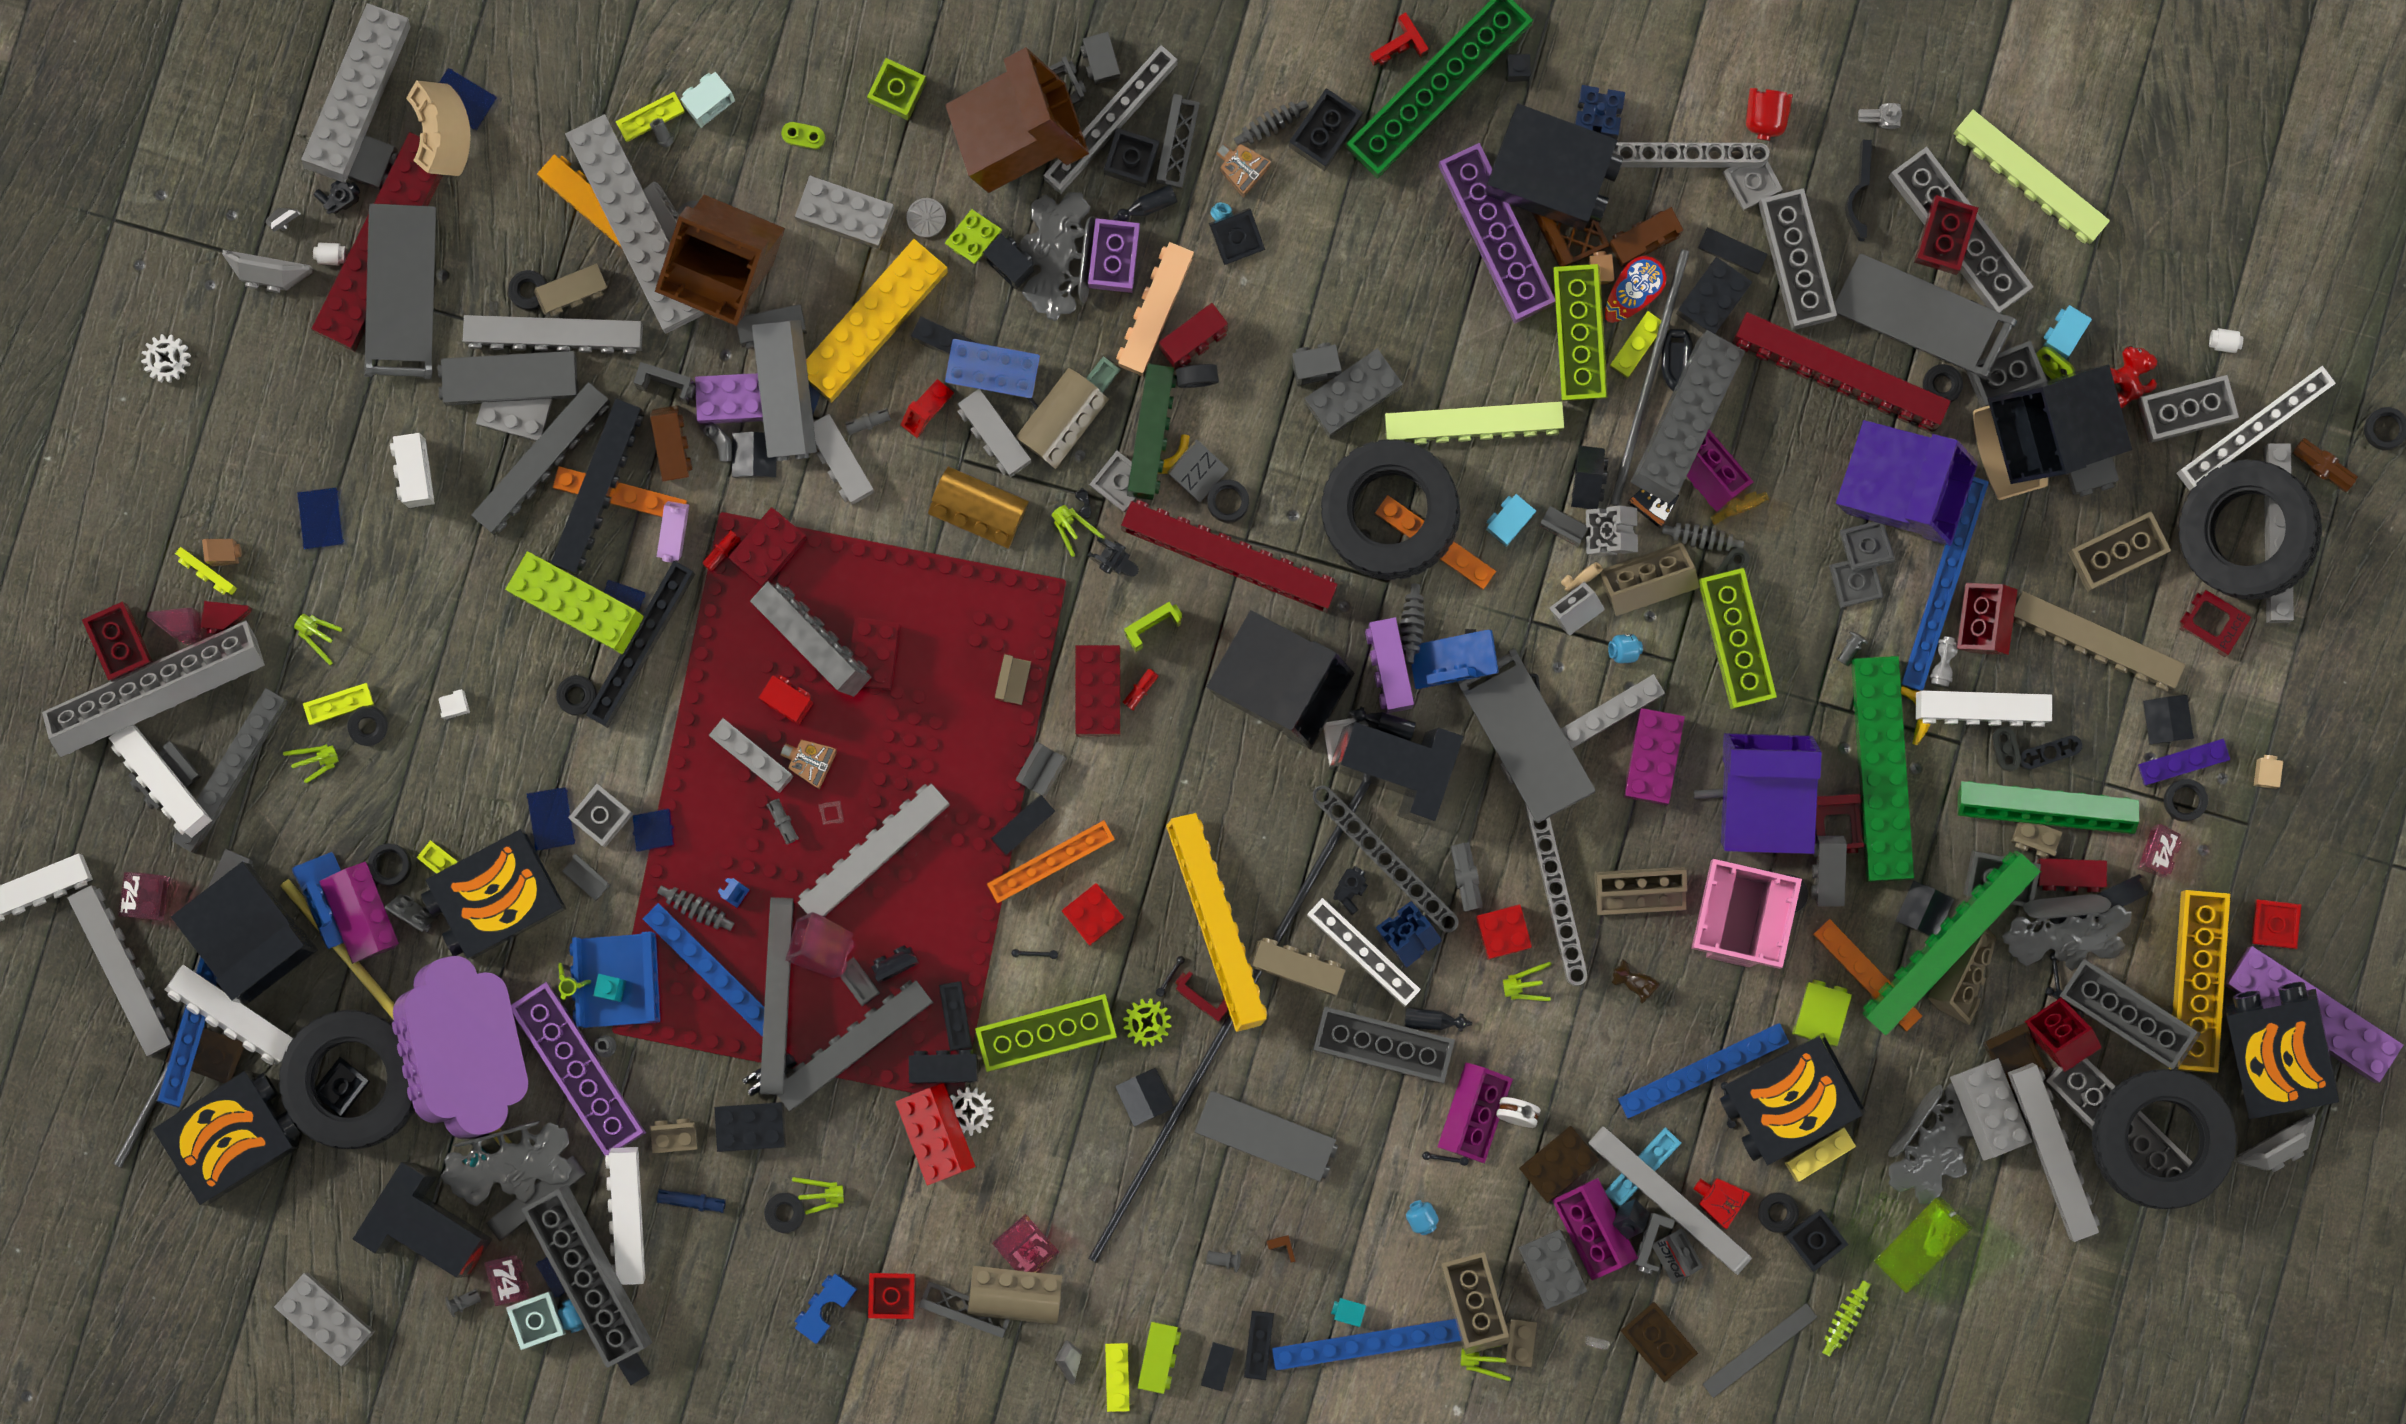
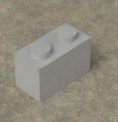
M1585 582L1549 608L1559 626L1569 636L1605 610L1596 593Z

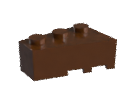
M1672 207L1665 211L1652 215L1645 222L1640 221L1634 224L1632 229L1627 232L1623 230L1612 236L1613 240L1610 241L1609 245L1622 268L1634 258L1645 256L1679 239L1684 230Z
M679 406L652 409L650 418L662 482L689 477V471L693 470L691 457L687 458L686 449H689L687 436H683L682 428L685 425L683 414L679 412Z

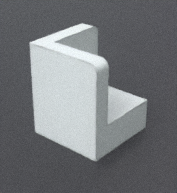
M462 689L453 691L451 695L439 698L442 711L440 714L444 720L470 713L465 691Z

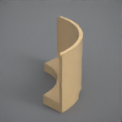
M416 80L406 98L413 106L418 120L422 122L423 133H420L419 148L413 161L427 173L460 176L467 162L471 136L469 119L464 104L450 85Z
M1986 406L1974 410V428L1980 457L1997 499H2006L2048 486V478L2010 484L1990 407Z

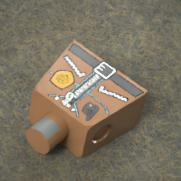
M1223 144L1216 153L1225 161L1220 167V171L1243 198L1271 166V162L1242 144L1235 151H1232Z
M801 740L798 748L786 743L782 749L781 756L792 760L789 770L820 789L837 750L832 747Z

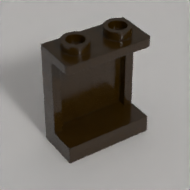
M2026 1023L1982 1042L1991 1061L1999 1058L2013 1093L2015 1091L2008 1072L2031 1063L2041 1067L2044 1074L2049 1072L2048 1068L2044 1066L2028 1033L2030 1030Z

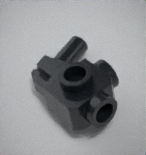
M337 180L331 184L332 189L329 196L320 189H317L313 194L324 205L323 207L327 210V214L330 215L331 213L336 214L342 209L347 210L359 201L358 194H360V189L354 182L343 183Z
M1356 866L1345 871L1338 882L1339 885L1335 889L1333 897L1334 900L1341 902L1351 915L1358 911V908L1351 899L1354 895L1357 896V894L1362 896L1368 887L1365 883V872Z

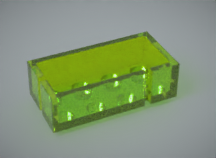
M1941 1196L1936 1197L1874 1261L1905 1293L1911 1292L1925 1278L1924 1275L1929 1274L1973 1229L1959 1214L1952 1217L1949 1216L1955 1210Z

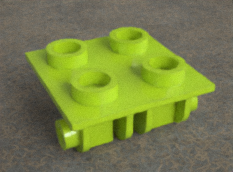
M971 209L946 240L945 244L952 248L957 255H962L976 264L983 255V251L997 238L1002 229Z

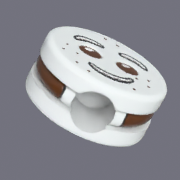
M1503 1097L1500 1100L1496 1116L1514 1125L1534 1128L1537 1125L1541 1109L1523 1100Z

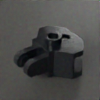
M1101 537L1097 539V542L1105 547L1101 555L1089 552L1087 556L1099 564V568L1107 574H1111V572L1119 574L1121 572L1130 577L1137 576L1139 572L1138 566L1129 560L1130 555L1125 551L1126 547L1116 541L1113 543Z

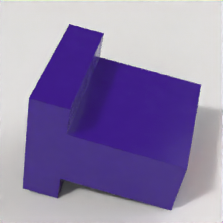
M1863 420L1836 504L1848 515L1921 534L1926 540L1951 546L1978 462L1958 440L1932 434L1930 438Z
M1724 733V783L1721 844L1724 851L1814 854L1818 779L1821 777L1822 752L1813 736Z

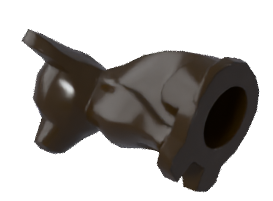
M1624 959L1621 961V966L1614 969L1612 983L1614 985L1625 984L1630 991L1639 995L1642 1004L1660 986L1658 981L1648 975L1631 973L1629 965Z

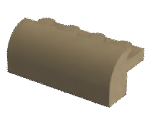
M1068 368L1015 438L1056 469L1108 402L1109 398L1082 375Z
M1671 867L1595 872L1597 915L1687 910L1686 868Z
M973 1266L967 1315L1056 1325L1060 1307L1062 1275Z

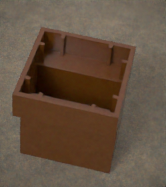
M1027 47L1003 59L1007 72L945 104L968 176L988 193L1055 158H1058L1067 166L1089 154L1066 83Z
M703 195L694 208L686 206L679 215L654 292L737 326L745 315L751 295L774 264L785 228Z

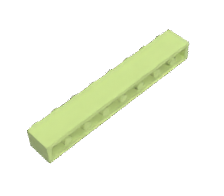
M1972 110L1953 133L1956 135L1955 139L1963 146L1968 145L1973 149L1972 152L1977 158L1988 161L1993 171L1998 174H2004L2007 177V181L2013 187H2020L2029 200L2033 202L2036 200L2042 205L2041 209L2050 216L2053 214L2058 218V223L2067 230L2070 228L2074 231L2076 238L2082 243L2087 242L2091 244L2110 222L2103 214L1976 111Z
M1562 402L1385 413L1386 439L1390 441L1393 439L1405 440V442L1413 441L1414 444L1419 445L1426 444L1427 440H1436V443H1446L1452 438H1458V441L1463 442L1470 441L1471 437H1480V440H1490L1496 435H1502L1504 439L1514 438L1515 434H1524V437H1534L1540 432H1546L1548 436L1559 435V431L1564 429Z

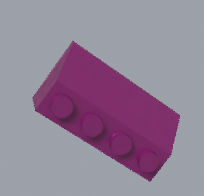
M1709 429L1687 477L1693 483V486L1704 496L1708 504L1717 512L1750 486L1753 480Z
M366 862L346 868L319 881L352 964L392 950L399 944Z
M1465 1062L1437 1147L1485 1164L1499 1122L1496 1114L1500 1106V1100L1503 1097H1507L1513 1079L1487 1068Z
M1598 1178L1552 1200L1592 1281L1638 1259L1629 1239H1626L1613 1225L1616 1213Z

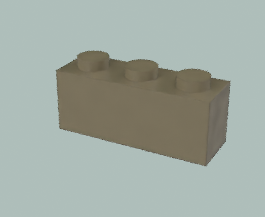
M594 264L535 288L534 292L544 315L550 313L551 316L562 313V308L570 305L571 308L582 305L583 300L591 297L594 300L602 297L607 286L598 265Z

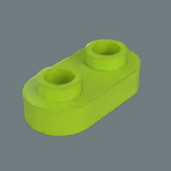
M789 122L783 126L781 131L783 140L789 145L817 150L825 143L824 132L816 126ZM794 129L796 130V135L790 136L788 132ZM812 134H817L818 138L817 140L812 141L810 140V136Z
M2043 347L2036 353L2043 372L2051 379L2064 376L2060 371L2061 369H2066L2067 375L2075 372L2073 365L2051 347ZM2048 354L2051 360H2045L2044 355Z

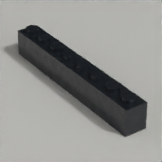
M617 398L615 399L551 560L552 565L578 575L579 571L584 570L587 563L586 553L588 550H592L595 543L594 533L596 529L599 530L603 523L604 518L601 517L603 510L608 509L612 497L609 496L612 488L616 489L620 477L617 476L619 470L624 468L627 463V450L629 447L632 448L635 443L636 435H634L636 427H641L645 415L642 414L643 410L640 407Z
M673 561L647 606L642 622L623 655L620 654L589 708L586 714L588 718L606 728L609 727L695 576L694 571Z

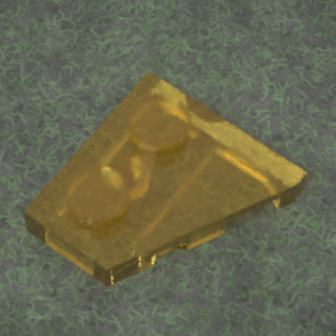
M1756 491L1744 496L1745 500L1742 501L1739 498L1729 501L1727 508L1711 517L1713 524L1716 525L1731 516L1734 517L1769 500L1766 491L1758 495Z

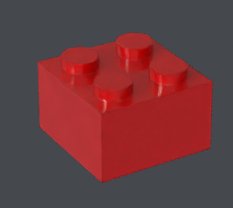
M781 675L778 678L772 676L758 698L767 706L800 725L814 704L810 699L811 695L800 687L795 690L791 687L793 685L791 681Z
M1097 883L1061 910L1089 947L1124 920L1123 915Z
M1520 904L1476 916L1487 960L1532 948Z
M869 1273L868 1318L915 1319L916 1274Z

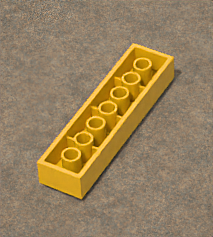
M913 239L806 359L809 384L832 403L948 273L947 266Z
M2181 891L2172 1015L2201 1033L2178 1068L2181 1071L2218 1073L2230 894Z

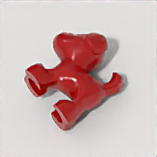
M2126 347L2122 352L2124 366L2118 370L2110 368L2114 384L2118 383L2121 387L2120 392H2117L2121 409L2130 401L2139 399L2156 388L2157 383L2155 379H2151L2147 385H2142L2139 381L2140 374L2147 373L2157 365L2156 357L2144 348Z

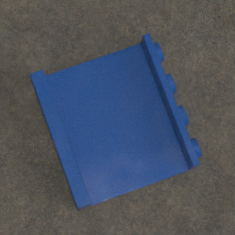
M650 931L635 935L584 939L572 938V943H570V955L573 957L571 977L577 982L591 980L590 984L577 988L576 992L572 995L576 1010H573V1021L576 1023V1027L592 1028L660 1022L656 933ZM598 974L626 980L622 1002L593 996Z

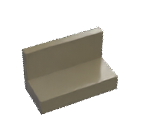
M1004 654L995 695L996 700L1022 705L1031 661L1016 659L1013 656Z

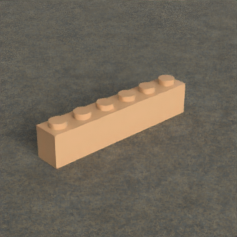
M1169 242L1167 247L1163 246L1159 255V259L1162 261L1159 268L1154 267L1150 279H1153L1151 287L1146 286L1142 295V299L1145 300L1142 308L1137 307L1134 314L1135 325L1133 328L1129 327L1125 339L1128 340L1125 348H1120L1116 357L1119 360V367L1144 376L1194 257L1193 251Z

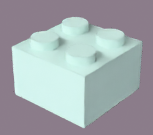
M716 72L703 76L700 79V84L695 88H688L681 98L684 108L700 128L735 102L732 92Z
M547 1292L506 1307L521 1350L566 1334L558 1316V1308L552 1292Z

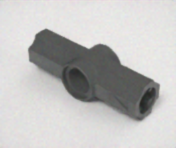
M1470 843L1451 846V853L1455 866L1454 876L1457 889L1460 890L1463 910L1467 912L1482 909V899L1478 887L1480 885L1476 865L1473 862Z

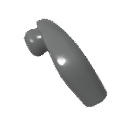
M714 423L706 425L703 432L705 436H708L717 445L719 460L721 462H731L732 441L730 437L718 425Z

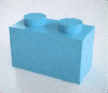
M2070 305L2066 310L2061 308L2055 318L2058 321L2054 329L2050 327L2043 337L2046 339L2043 346L2053 348L2065 359L2070 356L2092 320Z
M1517 494L1513 498L1508 496L1501 504L1503 507L1502 511L1499 514L1494 512L1486 522L1489 524L1486 530L1506 547L1536 513V510Z

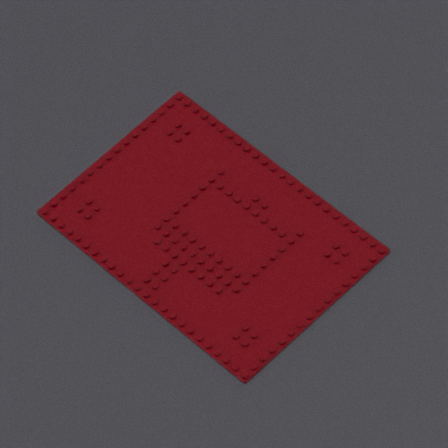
M721 512L718 517L712 551L716 548L714 545H718L731 530L741 540L728 553L730 556L761 519ZM796 527L806 535L807 539L771 580V583L775 585L779 583L783 587L787 586L795 593L793 598L807 605L810 609L808 613L812 617H818L825 624L823 628L827 632H833L839 638L837 642L842 647L846 646L849 649L851 647L855 617L898 622L900 624L892 689L891 691L862 687L854 697L836 690L750 602L762 588L758 583L726 556L714 570H707L632 935L650 931L656 933L643 918L659 903L765 1007L771 897L794 898L786 1055H793L797 1064L790 1069H794L802 1062L805 1065L812 1060L811 1055L820 1048L824 1051L830 1047L829 1041L837 1035L843 1037L848 1033L847 1028L856 1021L860 1024L866 1019L864 1015L874 1007L878 1010L884 1005L882 1002L891 994L896 996L902 992L900 987L909 980L912 983L917 981L933 1003L835 1078L918 1093L942 1083H909V1056L914 1055V1051H927L928 1055H936V1051L950 1050L939 985L958 981L962 982L972 1048L961 1050L973 1049L976 1034L975 1028H977L1002 905V901L996 903L987 883L1008 873L1013 851L1011 850L1007 855H1004L990 838L1021 811L1025 786L1015 780L1033 750L1066 581L1061 578ZM1004 654L1013 656L1016 659L1031 661L1022 705L995 699ZM781 675L791 681L793 684L792 688L797 690L800 687L811 695L810 699L814 704L800 725L767 706L758 698L772 676L778 678ZM722 718L794 776L780 793L709 736ZM805 740L837 750L820 789L789 770L792 760L781 756L782 749L786 743L798 748L800 741ZM924 784L927 786L932 784L948 801L950 806L823 919L815 923L797 903L801 900L799 895L807 888L812 890L818 885L816 880L824 873L829 875L834 870L832 866L841 858L845 861L851 855L849 851L858 843L863 845L867 841L866 836L875 828L877 831L884 826L882 822L889 815L893 814L895 816L901 811L899 807L907 799L912 801L917 797L916 791ZM775 799H780V803L786 815L790 816V822L799 837L798 840L786 845L779 828L775 827V820L766 806ZM727 878H734L750 889L737 908L720 897L721 895L718 892L720 888L725 890L728 886V883L725 881ZM662 885L668 889L679 888L677 894H680L682 890L687 891L685 898H688L691 893L695 894L693 902H696L699 896L704 898L701 906L703 907L706 901L711 903L710 911L715 906L718 908V915L721 911L726 913V919L735 923L732 930L729 931L723 927L715 929L713 928L714 922L707 926L705 925L706 918H704L702 923L696 922L698 914L691 920L688 918L691 910H688L684 916L681 913L683 906L676 910L673 908L675 902L669 905L666 903V897L657 893L660 886ZM656 933L660 1022L613 1026V1033L761 1063L763 1037ZM903 945L906 948L912 947L919 964L882 983H878L871 968L875 965L873 961L884 955L886 958L894 955L893 951ZM853 957L880 992L879 995L864 1006H861L836 972L839 967ZM959 1050L951 1051V1055L959 1054ZM966 1082L944 1083L949 1097L951 1094L958 1096L957 1090L959 1088L964 1092Z

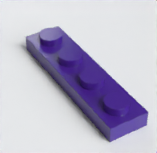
M2223 738L2138 764L2143 784L2146 786L2228 761L2230 757Z

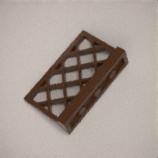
M1532 212L1559 267L1570 266L1610 246L1599 223L1590 219L1589 229L1585 227L1583 230L1587 232L1585 242L1583 243L1573 239L1576 228L1572 229L1570 237L1564 236L1559 230L1560 222L1557 225L1554 220ZM1590 234L1598 236L1602 245L1594 247L1587 244ZM1571 243L1583 247L1581 254L1574 258L1569 250Z

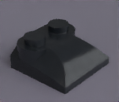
M903 945L893 951L894 955L888 958L884 955L873 961L875 965L871 968L878 983H882L919 964L912 947L906 948Z

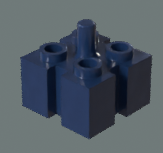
M1582 85L1578 108H1583V110L1577 111L1575 124L1617 139L1621 118L1616 117V114L1621 115L1625 92L1608 89L1607 94H1601L1598 87Z
M1412 901L1397 911L1399 915L1393 920L1389 917L1376 927L1386 944L1406 968L1419 959L1420 955L1424 954V949L1429 951L1442 941L1434 927Z

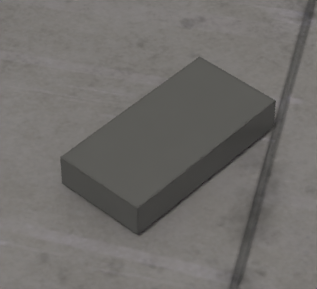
M854 957L836 970L861 1006H864L880 994Z

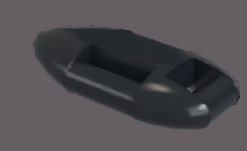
M1669 329L1662 349L1661 371L1666 384L1672 391H1674L1693 351L1691 335L1685 329ZM1671 338H1684L1683 343L1671 342Z

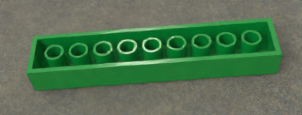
M1490 0L1347 143L1346 149L1378 179L1532 26L1533 19L1513 0Z
M1899 656L1856 658L1851 661L1866 882L1911 880L1914 878Z
M2010 851L2002 859L2003 864L1999 869L1994 868L1986 876L1988 880L1983 886L1979 884L1974 888L1969 901L1966 902L1964 900L1955 909L1957 913L1952 918L1948 917L1940 925L1942 929L1936 935L1933 933L1924 942L1926 946L1921 951L1916 950L1909 958L1911 962L1906 967L1901 966L1895 972L1894 976L1896 978L1890 984L1886 982L1878 991L1880 995L1875 1000L1870 999L1864 1005L1863 1009L1865 1011L1862 1014L1885 1036L2041 872L2022 853L2018 851L2012 853Z

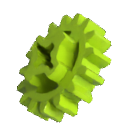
M1151 998L1146 1004L1141 999V1005L1139 1006L1136 1003H1132L1133 1011L1130 1009L1126 1010L1130 1016L1123 1019L1128 1022L1124 1030L1131 1031L1128 1034V1038L1134 1036L1135 1044L1140 1040L1143 1047L1146 1046L1147 1042H1150L1153 1047L1155 1040L1162 1043L1161 1036L1169 1035L1165 1029L1172 1026L1166 1023V1020L1171 1019V1016H1165L1164 1013L1168 1010L1166 1007L1163 1009L1159 1008L1161 1005L1160 1001L1154 1005ZM1143 1008H1151L1149 1013L1140 1014L1137 1012ZM1158 1012L1162 1017V1026L1156 1022ZM1153 1013L1151 1022L1154 1025L1152 1027L1148 1026L1141 1032L1144 1025L1142 1019H1148ZM1133 1019L1139 1024L1137 1033L1133 1029ZM1154 1031L1157 1033V1035L1150 1038L1144 1037L1147 1032Z

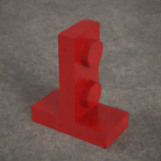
M1406 12L1398 16V23L1403 29L1404 34L1370 53L1369 59L1373 65L1378 63L1380 65L1385 64L1391 60L1390 56L1398 52L1401 54L1408 50L1410 44L1413 45L1420 58L1428 54L1429 49Z
M937 379L916 402L913 401L908 406L900 425L914 437L918 438L930 420L952 398L954 392Z

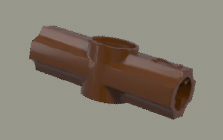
M2303 438L2292 452L2295 457L2310 466L2311 471L2324 480H2329L2345 493L2348 492L2358 476L2341 465L2337 457L2328 451H2322L2306 438Z

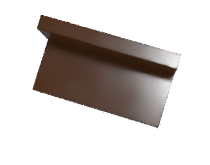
M1289 1235L1266 1241L1268 1249L1286 1245L1290 1262H1295Z

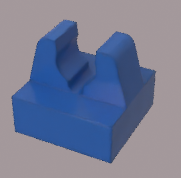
M727 878L725 881L728 883V886L725 890L720 888L718 892L721 895L720 897L737 908L750 889L734 878Z

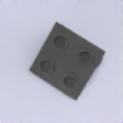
M399 894L384 907L421 932L425 931L428 933L432 927L431 924L438 918V916L433 918L427 907H422L415 903L414 899L408 895Z

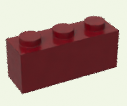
M2042 858L2037 860V863L2041 864L2037 887H2042V891H2056V887H2065L2066 892H2078V888H2087V892L2099 893L2100 889L2107 887V861Z

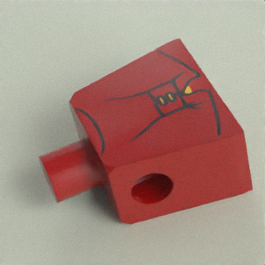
M1700 1178L1693 1190L1703 1196L1698 1205L1723 1229L1729 1227L1750 1195L1747 1191L1718 1178L1711 1185Z

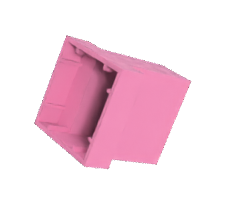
M1716 859L1711 860L1691 949L1707 952L1706 958L1749 968L1756 964L1778 969L1783 968L1802 879Z

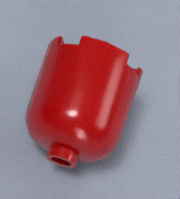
M1750 88L1746 113L1747 129L1751 133L1758 135L1757 139L1770 141L1771 137L1782 135L1787 127L1793 94L1787 95L1786 92L1766 89V92L1758 91V88Z

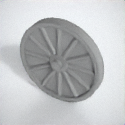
M932 198L916 200L907 211V224L910 230L917 236L923 238L936 236L943 230L946 224V213L943 206Z

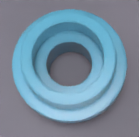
M1219 202L1212 207L1210 213L1215 220H1219L1232 215V208L1226 203Z

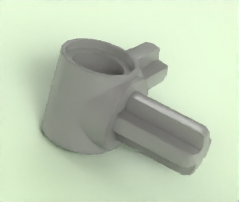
M1886 103L1882 104L1879 109H1860L1858 111L1859 122H1879V126L1885 129L1901 127L1902 111L1900 104Z

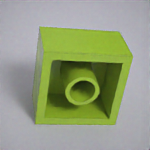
M885 58L867 96L868 103L905 120H909L927 83L926 76Z

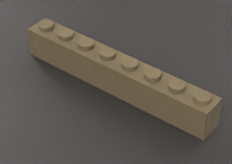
M2024 591L2019 593L2016 600L2014 624L2023 628L2027 625L2034 629V633L2043 637L2047 634L2053 637V641L2060 645L2066 646V644L2075 647L2074 651L2082 655L2089 653L2095 656L2094 660L2102 664L2109 662L2115 665L2114 669L2122 673L2129 671L2135 674V678L2147 683L2149 680L2155 683V687L2167 692L2168 689L2172 691L2176 688L2186 664Z

